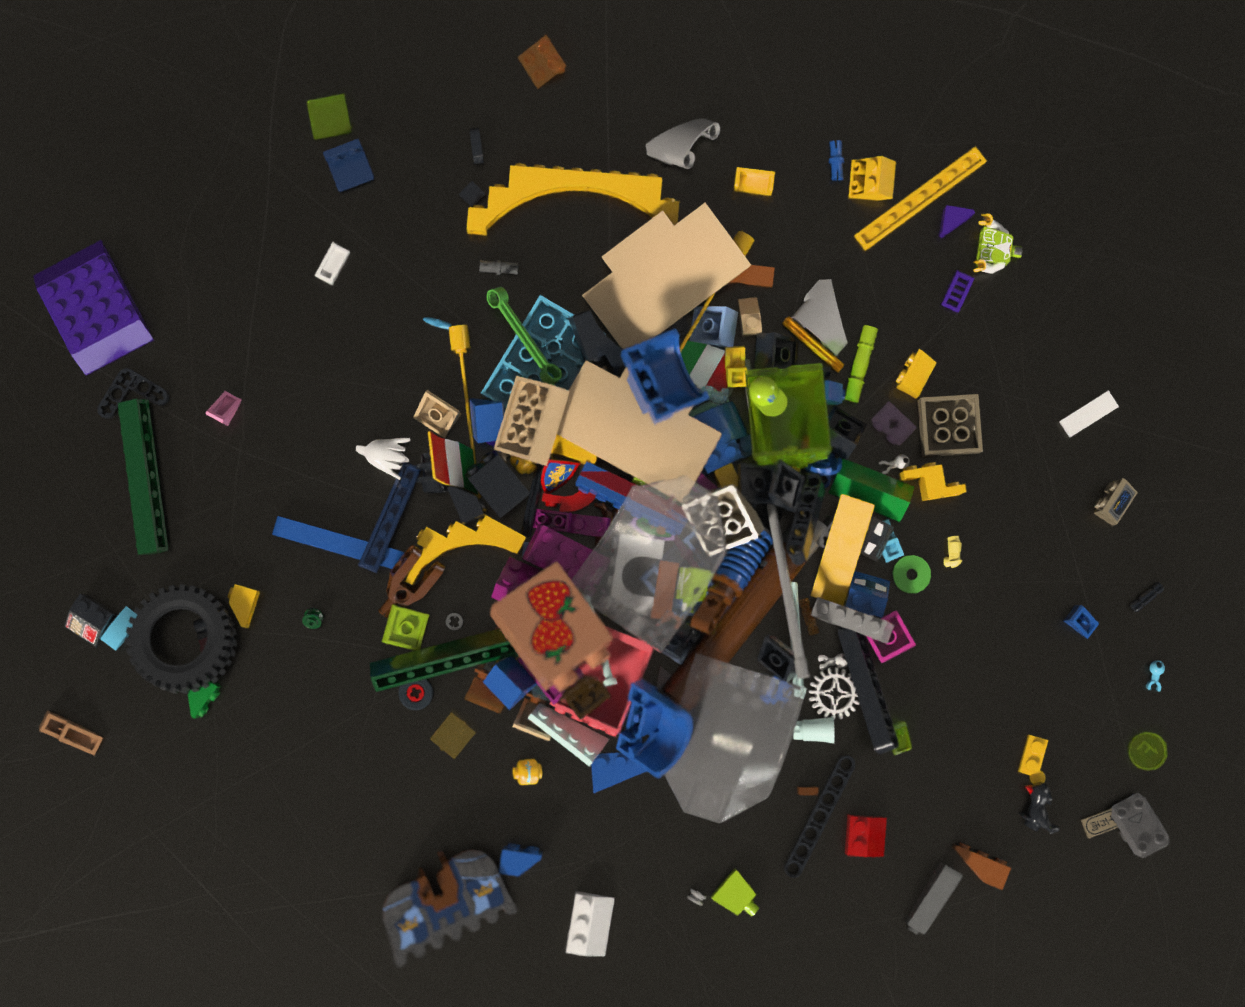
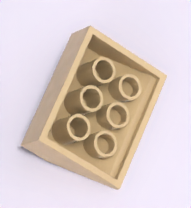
M516 376L494 450L547 466L570 391L547 383Z

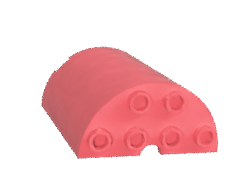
M605 626L613 637L607 650L611 654L608 661L612 676L617 679V684L606 687L612 697L582 720H579L569 704L559 701L555 705L550 702V705L555 707L554 711L564 715L566 712L571 713V718L587 723L591 727L603 730L605 733L616 737L617 734H620L632 704L628 700L631 684L643 678L655 646ZM585 663L579 667L584 675L599 677L602 683L605 680L602 665L591 669L588 663Z

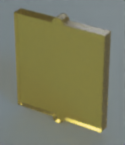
M451 713L430 740L438 745L441 751L444 750L455 759L476 732L467 726L465 721H461Z

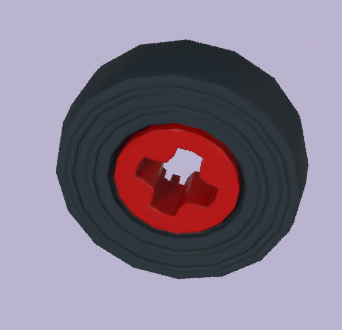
M427 679L400 685L398 694L400 701L405 707L411 710H420L430 704L434 692L431 683ZM414 687L417 690H421V693H419V698H416V696H411Z

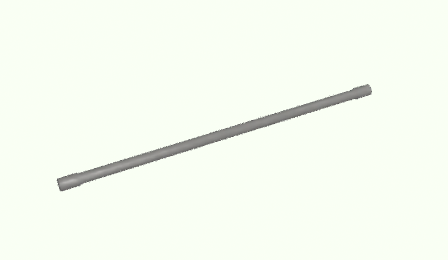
M745 359L747 386L744 388L758 463L769 465L758 407L752 402L749 395V387L753 381L751 363L749 359ZM766 504L795 657L794 663L797 679L809 677L803 652L776 505Z

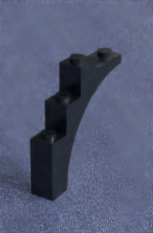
M585 310L568 317L584 361L587 360L595 363L602 360L601 356H603L609 373L621 377L626 368L621 357L622 350L624 349L617 346L603 333L591 311Z

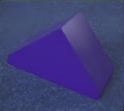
M946 205L943 209L939 236L943 238L975 214L974 210Z

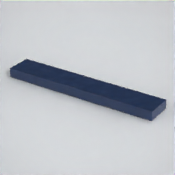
M408 462L402 464L398 473L401 479L396 478L360 559L358 564L360 567L377 573L415 487L416 478L419 477L422 471L417 470L415 465Z

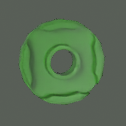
M915 555L905 556L894 565L892 577L896 587L901 591L909 594L918 593L929 584L931 569L928 563L921 557ZM909 569H913L917 573L914 580L907 578L906 573Z

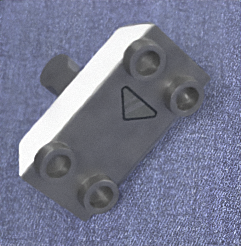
M1136 793L1112 806L1111 816L1120 829L1119 833L1122 839L1129 844L1135 855L1145 858L1169 844V835L1145 797Z

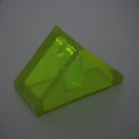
M905 721L893 724L899 742L898 748L892 750L894 756L912 749Z

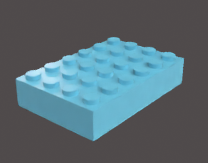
M540 295L522 325L549 364H555L560 368L562 377L554 386L569 391L585 363L568 317L574 314ZM517 334L481 392V395L488 400L504 402L505 410L516 376L542 382L539 376L542 370Z

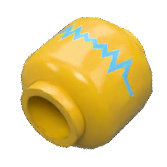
M535 759L520 760L517 762L516 767L513 768V778L517 779L520 785L536 784L542 778L541 764L537 763Z

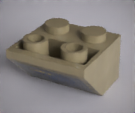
M1124 478L1115 480L1113 483L1110 482L1104 490L1106 494L1103 499L1099 498L1094 505L1096 509L1093 513L1112 526L1118 524L1138 493Z

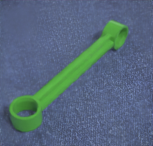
M503 287L489 290L487 292L489 305L492 308L500 309L542 370L539 374L541 381L555 385L562 377L560 368L555 364H549L508 304L507 291Z

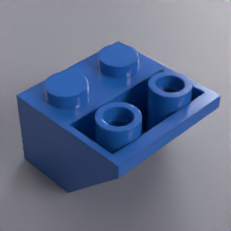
M508 843L502 849L499 873L519 876L541 860L543 852L539 851L538 847L528 846L527 849H522L518 844Z

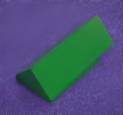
M842 458V469L836 473L828 494L838 498L843 494L873 504L874 513L900 522L911 502L914 486Z

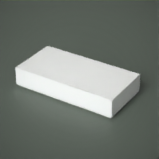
M332 243L315 276L333 285L350 251Z

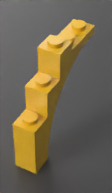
M486 515L484 519L480 518L477 522L476 528L478 530L476 532L457 521L455 524L451 523L446 531L448 534L447 538L426 527L425 530L421 529L416 538L419 540L417 544L424 547L422 554L405 576L407 578L405 582L414 585L423 568L438 556L452 549L466 545L483 544L504 548L518 555L527 538Z

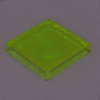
M344 94L307 101L314 139L352 132Z

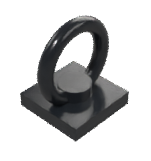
M738 464V490L753 509L756 508L757 504L774 505L768 493L776 465Z

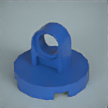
M814 452L812 457H809V455L805 456L803 466L808 473L825 476L827 481L823 484L827 488L830 485L831 475L840 472L842 469L841 457L835 458V454L830 452Z

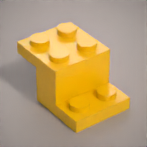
M936 462L924 464L921 466L922 468L918 469L917 465L908 466L903 469V472L898 474L899 481L919 480L922 501L961 495L966 492L965 484L959 485V482H953L945 485L942 465H936Z

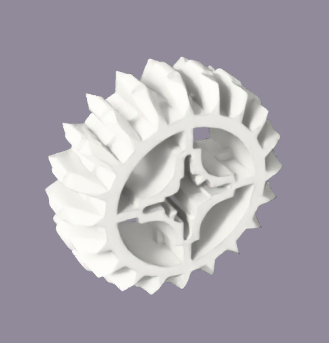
M838 667L834 668V673H832L830 668H827V675L820 671L822 678L814 676V679L818 681L817 684L810 683L811 686L815 687V690L808 691V693L814 694V697H810L809 701L816 700L812 707H820L817 713L821 714L824 710L823 717L827 718L829 713H831V717H834V720L836 714H838L839 719H843L842 712L849 716L848 709L856 710L852 704L859 705L860 703L854 700L858 696L855 693L856 689L853 686V680H849L851 674L849 673L847 676H844L846 673L845 669H842L841 673L838 674ZM833 677L831 687L821 690L820 687L823 682ZM839 678L847 683L850 692L840 689ZM833 688H836L837 692L844 693V695L836 696L837 698L833 699L832 695L825 694V692L833 691ZM819 695L827 696L830 699L831 709L823 705ZM843 697H849L846 705L837 709L838 701Z

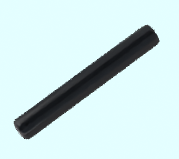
M539 463L536 464L537 468L534 471L521 529V535L525 537L531 536L542 488L540 475L544 465Z

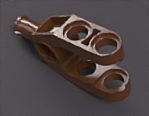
M414 545L410 546L390 571L386 589L388 599L378 611L388 618L392 605L406 607L422 599L442 575L445 566L436 561L428 571L424 572V576L417 585L409 586L403 579L422 554V550ZM399 590H405V591H404L403 593H401V594H398V593H397V591H399Z

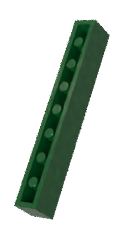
M133 399L118 403V414L121 424L138 555H148L169 551L149 401Z
M499 628L371 662L370 678L375 691L378 692L514 656L518 653Z

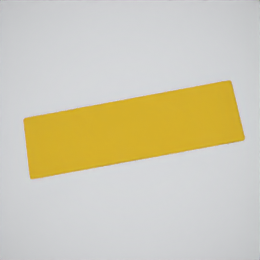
M843 494L841 495L811 592L812 597H819L844 606L873 513V504Z

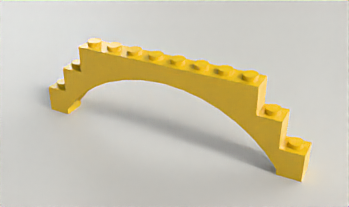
M516 163L515 166L510 165L509 188H505L506 186L502 184H495L494 187L489 186L488 209H485L482 205H474L473 208H468L467 232L468 234L487 235V230L511 209L538 196L554 192L591 191L603 193L632 204L651 218L664 211L673 225L678 223L679 201H675L676 199L674 198L660 200L662 177H658L656 174L639 176V173L630 172L628 175H625L619 171L602 173L601 170L592 169L590 172H587L581 168L564 170L563 167L554 166L553 169L545 168L543 165L526 167V164Z

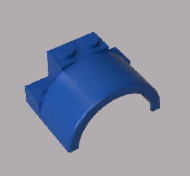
M676 329L622 350L621 357L629 371L627 382L642 413H649L654 425L671 418L674 413L709 398L707 391L701 392L696 387L685 367L679 348V334Z
M733 401L720 404L692 417L722 433L720 441L701 472L705 477L730 463L734 464L756 454L755 442L751 434L749 435Z
M641 679L631 684L628 700L632 704L626 729L620 732L616 749L658 778L668 772L685 752L692 735L693 720L688 711L657 692V688ZM645 735H650V737L644 742V744H642L641 737Z

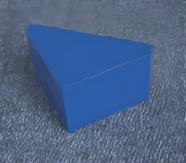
M1082 605L1074 606L1064 619L1065 623L1087 639L1099 625Z

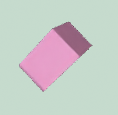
M224 391L206 411V414L228 426L241 403V399Z

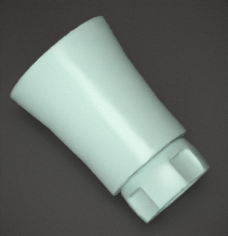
M834 717L803 719V722L793 721L794 739L834 743Z

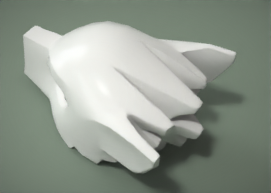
M410 438L374 440L367 446L357 445L356 451L365 456L368 462L379 470L397 479H401L393 470H400L401 466L399 464L409 462V459L402 453V451H405V448L399 444L409 442Z

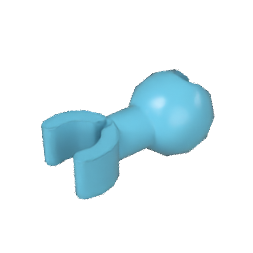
M1159 660L1153 661L1150 664L1152 677L1147 682L1146 688L1150 690L1151 685L1156 683V690L1160 692L1161 684L1159 683V677L1164 673L1165 665Z

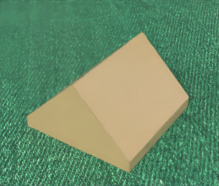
M427 390L413 418L443 438H446L461 416V413Z
M525 698L513 727L549 741L551 736L528 718L538 705Z

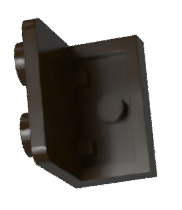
M584 675L576 681L578 684L573 688H566L561 693L562 696L559 700L561 703L569 704L579 720H582L612 697V695L604 687L599 677Z

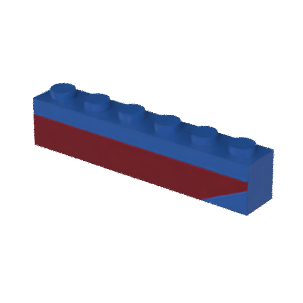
M587 461L576 481L575 486L578 487L579 491L585 494L590 492L596 495L595 498L602 502L607 500L613 503V506L619 510L626 509L630 511V514L636 518L641 519V517L648 519L649 524L655 527H659V525L665 527V531L672 535H680L688 520L682 506Z

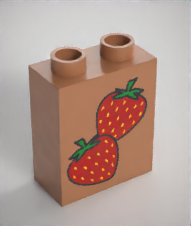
M558 562L492 605L491 617L545 691L554 685L559 692L565 690L579 679L574 672L579 667L588 663L591 669H595L611 656L607 648L610 646L613 637Z

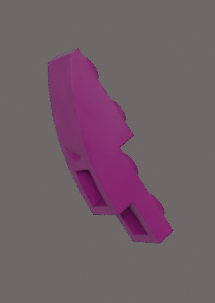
M536 509L533 528H537L538 524H541L556 532L608 538L611 519Z

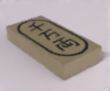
M1112 808L1080 819L1087 838L1118 828L1111 816Z

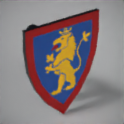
M550 454L547 466H543L540 475L543 491L546 494H550L562 487L574 475L580 462L558 460L553 454Z

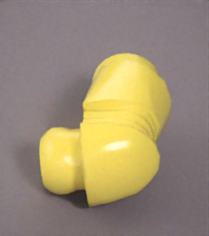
M959 536L947 538L949 557H944L943 559L946 567L951 566L954 568L962 562L960 560L962 543L959 540Z

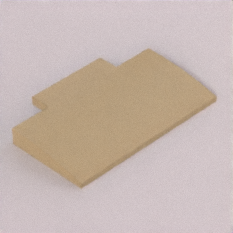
M706 203L702 204L676 225H673L664 211H661L602 256L612 273L582 296L620 347L627 349L660 335L748 269L751 264Z
M586 360L569 389L570 392L557 435L684 503L720 441L722 433L689 416L694 405L674 413L671 418L654 425L649 413H642L627 382L629 375L627 367L621 377L618 378Z

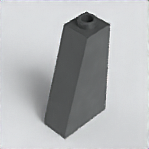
M939 861L905 921L909 925L908 929L917 935L919 932L925 935L963 875Z

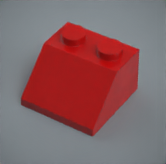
M848 814L845 854L860 857H884L887 818Z

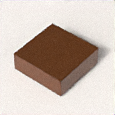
M797 786V793L799 795H817L818 787Z

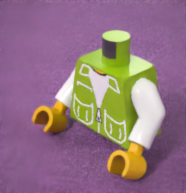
M981 214L985 221H979V225H986V227H983L980 231L977 260L973 261L978 268L974 269V272L994 273L1003 269L1010 262L1011 257L1021 258L1023 247L1012 245L1013 236L1002 225L993 220L991 214Z

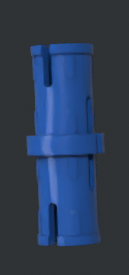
M839 140L836 143L837 148H835V141L830 142L831 158L829 163L832 168L831 180L837 181V173L838 180L844 179L842 141Z

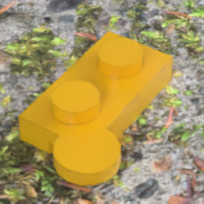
M1028 735L1018 772L1030 775L1029 778L1032 784L1044 783L1046 777L1040 768L1048 740Z

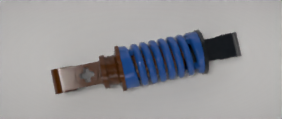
M762 504L757 513L764 530L759 537L728 549L725 557H723L718 565V569L710 577L713 585L708 588L707 596L693 615L691 627L711 634L726 607L733 602V597L739 598L742 596L743 588L748 585L747 582L751 580V576L754 575V571L762 562L761 559L765 557L769 546L773 545L766 504ZM777 508L778 518L780 522L782 518V510Z

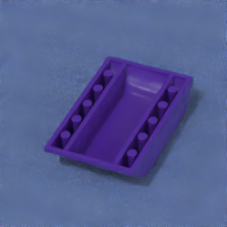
M101 240L33 275L36 289L71 356L86 376L154 340Z

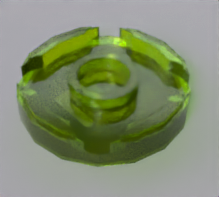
M1139 733L1131 739L1128 745L1129 759L1139 769L1149 771L1158 769L1167 759L1166 742L1155 733Z

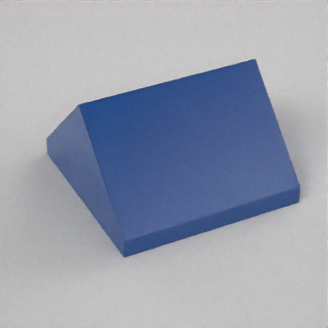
M471 398V425L474 439L477 443L496 441L505 414L504 402Z
M512 656L495 664L483 681L509 710L537 685L530 674Z

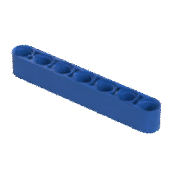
M277 516L272 535L359 560L368 544L367 541ZM387 548L380 566L392 569L405 552Z

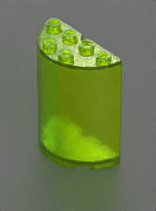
M822 363L789 366L786 369L775 367L745 370L753 459L757 464L777 465V461L781 459L791 467L806 468L808 464L827 459L831 453V441ZM766 376L775 381L787 397V407L782 414L767 416L752 402L749 395V387L754 379Z

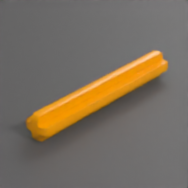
M788 316L783 321V326L836 372H839L844 367V363L791 317Z

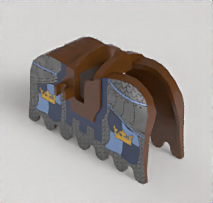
M472 849L464 850L447 860L443 851L437 852L442 868L438 870L436 877L443 892L437 896L433 895L421 867L418 868L419 875L416 876L415 880L397 886L388 894L383 904V920L392 945L396 966L400 967L406 963V953L409 951L413 952L417 957H422L425 953L424 946L426 943H431L434 948L442 947L445 934H448L454 940H458L461 938V928L463 926H467L471 931H477L480 927L479 920L482 917H485L490 923L496 922L499 909H503L507 914L516 913L517 908L508 895L492 859L485 853Z

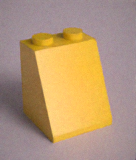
M556 434L551 454L568 460L578 461L581 464H585L587 461L596 465L598 459L596 455Z

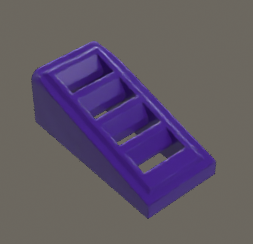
M956 270L941 305L959 313L975 278ZM958 278H962L966 280L967 283L963 284L957 280ZM955 284L963 287V292L954 288ZM953 291L957 294H960V299L953 295H950L951 292ZM950 298L958 302L957 306L947 302Z

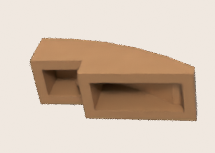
M48 710L39 726L41 732L58 738L59 741L92 755H95L103 739L102 736Z

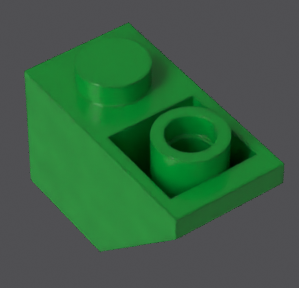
M209 681V687L207 688L200 686V691L197 692L189 690L188 699L191 717L195 719L206 714L209 709L207 705L211 700L215 701L220 694L218 691L221 687L220 685Z

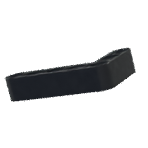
M799 472L805 477L786 547L792 563L796 565L804 564L808 559L826 489L820 475L815 473Z

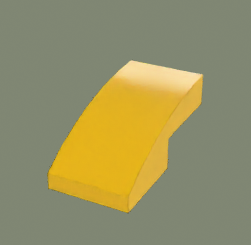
M744 346L725 347L727 387L747 386Z

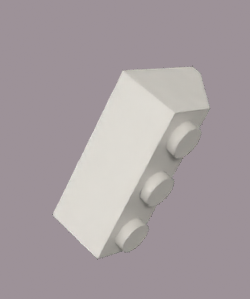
M576 891L566 953L583 956H605L614 897Z

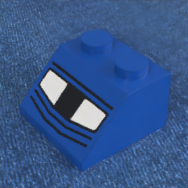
M854 571L844 606L870 616L883 618L888 600L890 581Z

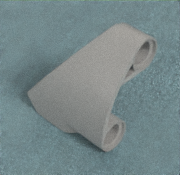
M703 118L678 125L646 144L647 155L666 164H674L688 169L692 167L695 161V156L690 151L695 141L700 136L716 139L720 133V125Z
M819 280L806 294L804 303L791 318L802 328L806 327L820 339L826 349L834 356H837L847 345V339L838 310L832 280Z

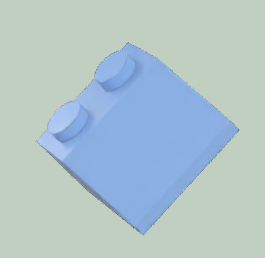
M703 306L694 308L692 325ZM708 306L691 334L689 341L708 344L719 349L733 347L738 312L726 306Z

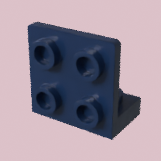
M359 139L323 152L339 192L374 179Z

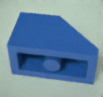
M825 380L815 386V404L839 405L845 399V390L841 383Z

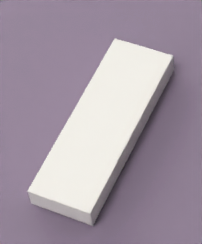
M1107 391L1059 422L1070 438L1119 406L1110 392Z

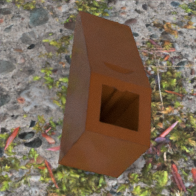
M960 843L959 846L953 844L952 848L981 881L1003 890L1011 870L1010 867L1006 866V861L997 857L995 861L989 859V854L980 850L977 853L970 851L971 847Z

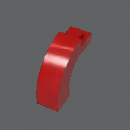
M581 491L571 496L543 493L542 502L546 503L545 506L557 508V505H560L559 512L574 513L591 505L596 500V495L590 492L585 494Z

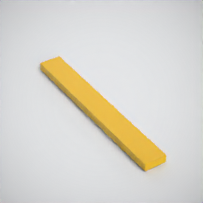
M975 146L855 234V238L865 251L985 164L987 160Z

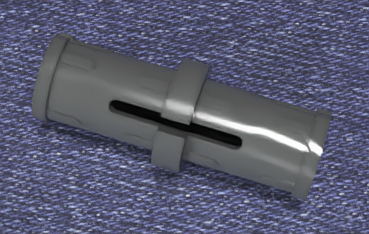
M480 260L479 272H492L497 275H501V273L518 275V262Z

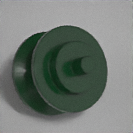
M315 608L307 609L302 622L307 628L317 629L321 626L323 614Z

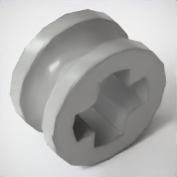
M691 889V895H688L687 898L702 906V900L706 899V896Z

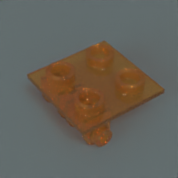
M547 35L518 57L537 89L557 73L562 74L566 71L565 63Z

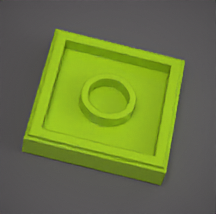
M392 605L382 642L414 651L420 650L429 614Z

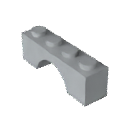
M817 597L811 616L819 620L850 629L886 644L894 625L887 621Z

